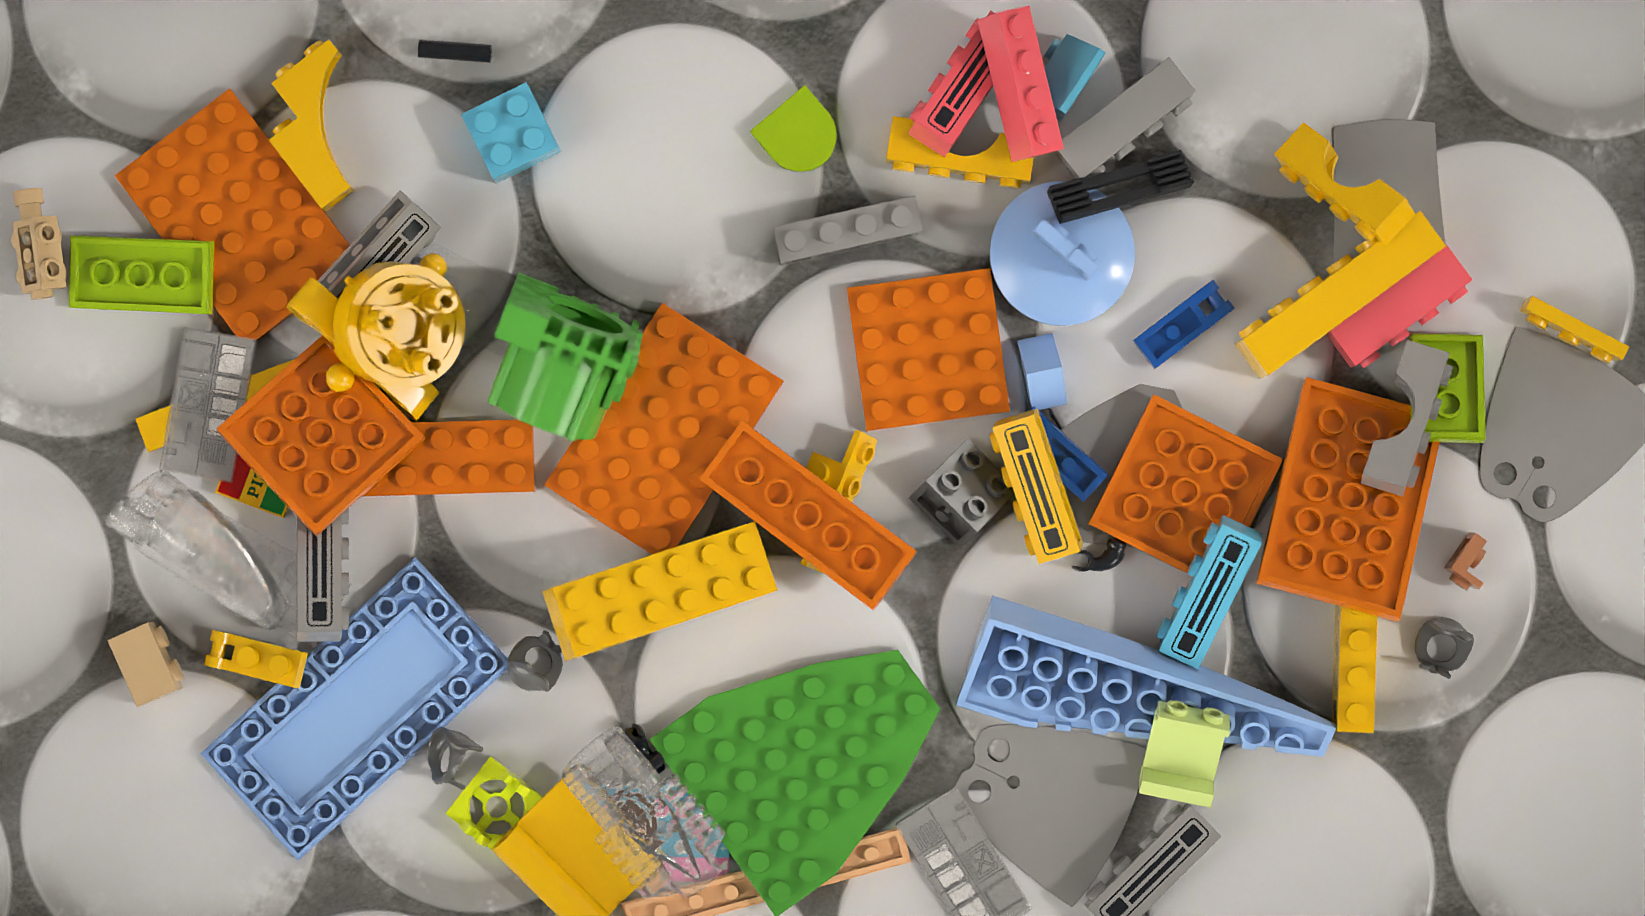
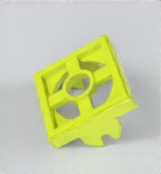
M490 756L445 814L457 822L463 832L471 835L478 844L484 847L487 846L492 850L493 846L505 833H486L485 830L493 821L505 820L513 826L521 819L511 811L512 804L510 799L515 792L522 796L524 802L523 816L543 796L493 756ZM491 780H503L507 784L502 792L491 794L480 785ZM472 795L483 803L484 815L476 825L470 813V799ZM494 796H500L507 802V811L501 817H494L487 810V803Z

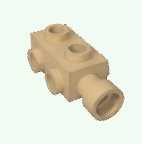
M42 188L14 191L15 207H19L20 220L12 222L14 233L11 235V244L16 250L18 269L15 275L16 281L21 286L22 294H31V300L52 298L53 291L67 287V272L63 263L61 249L62 235L58 227L57 216H42L41 204H44ZM22 235L26 239V245L22 241ZM27 271L31 275V280L27 278Z

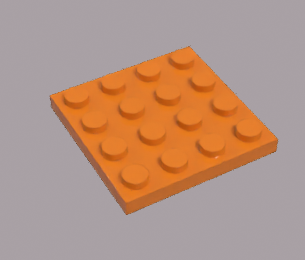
M990 268L847 288L866 432L1010 412Z
M323 335L216 428L222 438L316 537L425 440V436L373 382L354 375V383L348 390L335 392L330 389L326 382V373L331 366L341 363L334 351V345Z
M1152 394L1088 524L1187 574L1195 555L1202 556L1208 545L1203 540L1212 522L1218 525L1222 515L1250 527L1283 459Z

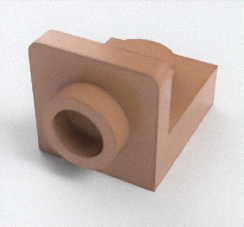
M1468 532L1444 567L1452 573L1449 579L1466 591L1470 586L1474 589H1480L1484 584L1467 571L1469 567L1474 569L1486 553L1482 548L1487 540L1472 532Z

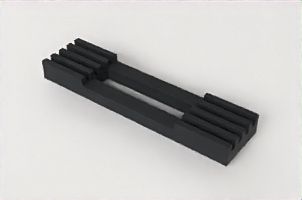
M1174 151L1149 158L1145 162L1050 186L1047 194L1059 224L1190 188L1194 180L1190 178L1191 172L1187 171L1188 165L1184 164L1185 158L1181 156L1182 151ZM1149 174L1153 183L1149 186L1092 201V199H1089L1090 190Z

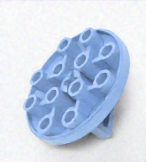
M1067 181L1043 183L1026 190L1016 197L998 219L990 243L992 274L1004 298L1024 316L1034 321L1054 326L1081 324L1098 317L1112 307L1125 291L1132 276L1135 261V245L1132 231L1126 217L1119 208L1059 224L1047 190L1052 185ZM1097 189L1089 191V199H1092V201L1108 197Z

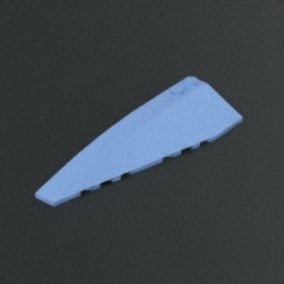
M993 595L980 626L956 700L957 706L1023 727L1037 728L1038 722L1056 725L1055 730L1071 731V728L1091 729L1092 734L1107 735V732L1125 733L1126 737L1149 739L1158 700L1164 702L1176 700L1185 703L1189 707L1198 709L1215 708L1224 714L1230 715L1229 738L1225 737L1224 743L1241 744L1242 749L1256 750L1260 746L1275 748L1276 752L1324 757L1337 728V725L1329 720L1201 665L1199 669H1196L1160 652L1158 649Z

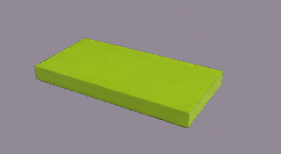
M70 235L69 308L213 314L214 241Z

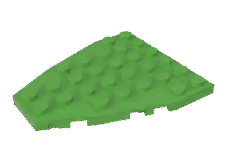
M899 650L819 662L709 696L649 740L662 755L666 764L774 916H779L837 874L903 782L941 709Z

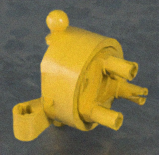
M437 253L427 254L421 258L419 265L401 262H379L373 264L354 278L350 276L345 278L346 287L339 299L325 286L310 277L286 305L290 312L303 323L317 330L335 347L334 351L341 363L331 366L326 373V382L330 389L335 392L348 390L354 383V375H357L365 380L375 382L390 397L391 402L413 421H417L439 395V391L430 382L442 376L455 362L462 348L466 329L463 305L455 289L444 278L447 272V263L441 255Z

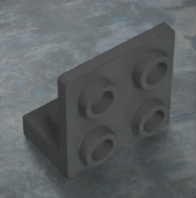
M967 439L909 499L960 549L1015 493L1013 487L1007 488L1002 472Z

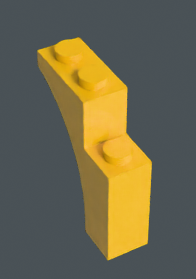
M329 39L324 43L321 40L315 42L304 51L306 57L296 65L290 62L276 72L275 76L277 79L271 84L297 118L293 122L290 118L281 122L272 131L275 135L269 139L303 186L325 212L355 191L338 168L325 133L324 100L326 89L332 72L342 57V54Z

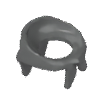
M1438 617L1426 621L1419 629L1415 639L1414 651L1420 662L1419 667L1450 679L1451 674L1449 671L1459 669L1466 662L1473 647L1474 637L1460 623L1453 619ZM1444 634L1454 639L1457 648L1452 658L1441 662L1429 656L1427 644L1433 636Z
M546 630L539 637H524L515 644L507 658V671L511 680L518 687L526 691H550L556 684L563 667L560 645L554 643L551 635ZM531 648H542L549 654L551 667L545 675L534 671L531 665L525 661V656Z
M444 727L437 728L432 733L428 746V765L432 772L434 783H449L461 790H465V785L454 781V775L467 750L482 752L483 747L461 732ZM449 747L448 767L445 772H442L441 759L445 750Z

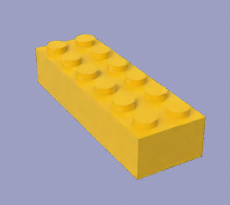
M1419 211L1415 213L1410 221L1386 246L1375 238L1371 242L1368 240L1363 241L1355 247L1359 253L1355 257L1351 258L1347 254L1326 268L1329 276L1323 280L1319 275L1296 290L1300 295L1296 300L1292 301L1288 297L1267 311L1271 316L1270 319L1263 323L1259 318L1238 332L1242 339L1235 343V346L1260 379L1269 376L1434 256L1446 245L1423 213Z
M754 521L542 591L564 659L568 661L778 590Z

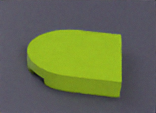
M806 85L750 130L752 136L776 164L793 172H809L824 165L833 154L837 140L836 127L831 115Z

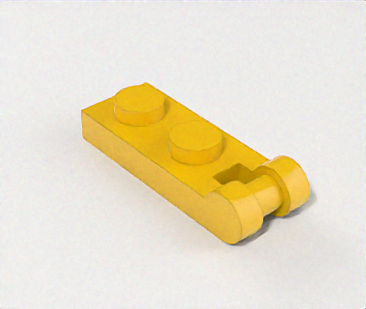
M212 629L210 640L213 643L210 654H206L204 665L293 688H300L308 655L307 652ZM227 644L235 646L232 659L224 658Z

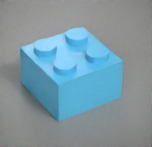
M527 82L461 114L496 183L510 178L561 152Z

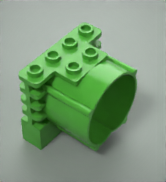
M519 272L494 336L509 342L487 402L529 425L564 436L571 441H576V439H594L612 401L620 402L627 384V377L631 379L637 365L643 333L638 331L640 322L632 320L629 326L619 319V314L616 312L610 314L600 309L596 304L592 303L591 305L573 295L570 297L558 293L559 288Z

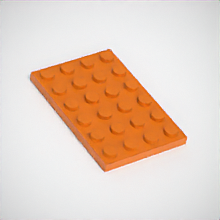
M230 88L114 175L162 239L214 241L213 306L239 339L251 340L256 343L293 315L286 306L310 277L318 281L350 246Z
M661 303L643 331L640 353L638 355L639 359L631 379L627 377V384L620 402L612 401L594 439H576V441H572L544 484L652 555L679 545L714 491L699 480L700 476L742 420L752 428L756 426L784 382L664 303Z
M1305 377L1256 579L1257 584L1396 622L1401 619L1440 442H1428L1425 454L1417 453L1414 465L1420 467L1414 488L1406 486L1403 497L1361 484V480L1374 440L1389 439L1404 431L1411 422V405Z

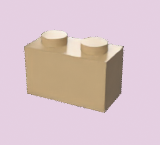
M147 622L108 640L137 707L144 706L183 688L180 680L184 679L182 669L177 660L171 661L165 647L169 646V640L161 626L156 627L154 622Z

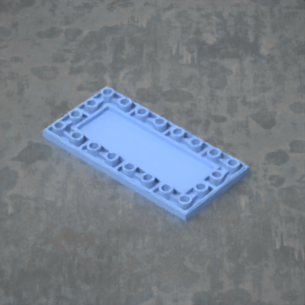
M415 557L349 617V630H342L341 641H323L307 655L300 688L276 684L200 754L297 860H300L425 746L437 728L445 727L496 681L507 670L508 657Z

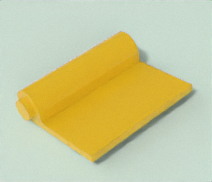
M571 771L559 780L492 848V851L557 916H610V913L662 864Z

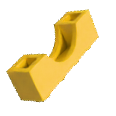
M897 116L892 118L886 163L893 164V170L913 173L914 167L929 169L928 175L940 178H949L950 173L963 174L964 181L985 184L986 178L1000 180L999 186L1012 189H1021V184H1029L1034 157L1012 162L1005 133H1000L996 141L987 150L979 154L960 156L948 152L944 158L908 134L914 123L912 120Z
M1304 122L1274 153L1282 165L1279 171L1287 180L1293 184L1297 181L1305 185V192L1318 203L1325 200L1331 205L1329 209L1336 217L1343 222L1350 219L1356 224L1354 228L1370 242L1375 238L1386 246L1415 215L1407 199L1381 179L1360 187H1348L1335 182L1334 170L1339 158L1326 138Z

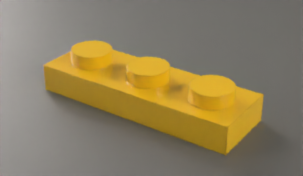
M1534 296L1526 298L1520 309V312L1528 315L1526 321L1543 330L1547 326L1560 332L1558 335L1559 339L1576 347L1581 343L1591 348L1590 355L1605 363H1610L1611 360H1623L1629 349V346Z

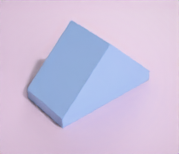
M1053 334L1017 340L1030 407L1034 406L1041 410L1067 404L1063 369Z

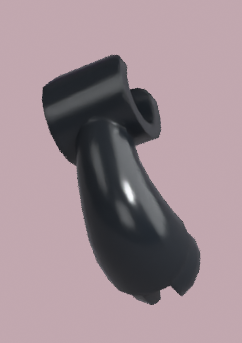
M1110 538L1107 541V549L1097 558H1094L1089 551L1081 550L1077 554H1084L1087 557V565L1084 568L1079 566L1072 567L1078 572L1110 570L1122 562L1126 555L1124 554L1126 543L1119 539Z
M631 724V728H625L624 740L628 747L641 759L640 765L647 776L654 778L665 770L664 758L657 750L652 753L643 728L638 724Z

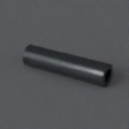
M419 39L418 58L491 63L492 45Z

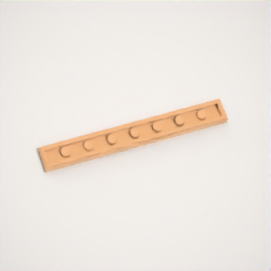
M895 827L863 836L837 874L821 886L911 862L906 840L901 833V829ZM742 870L628 900L621 904L625 916H715L763 903L764 900Z

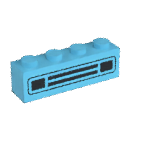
M1222 515L1218 525L1212 522L1203 540L1208 545L1202 556L1196 554L1187 572L1192 577L1186 588L1180 586L1171 604L1176 609L1171 619L1164 617L1156 633V637L1160 639V652L1196 669H1199L1262 544L1261 532Z

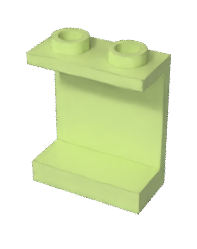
M1158 700L1140 771L1139 793L1211 808L1214 797V778L1225 737L1229 738L1230 715L1224 714L1215 708L1198 709L1189 707L1185 703L1176 700L1168 702Z

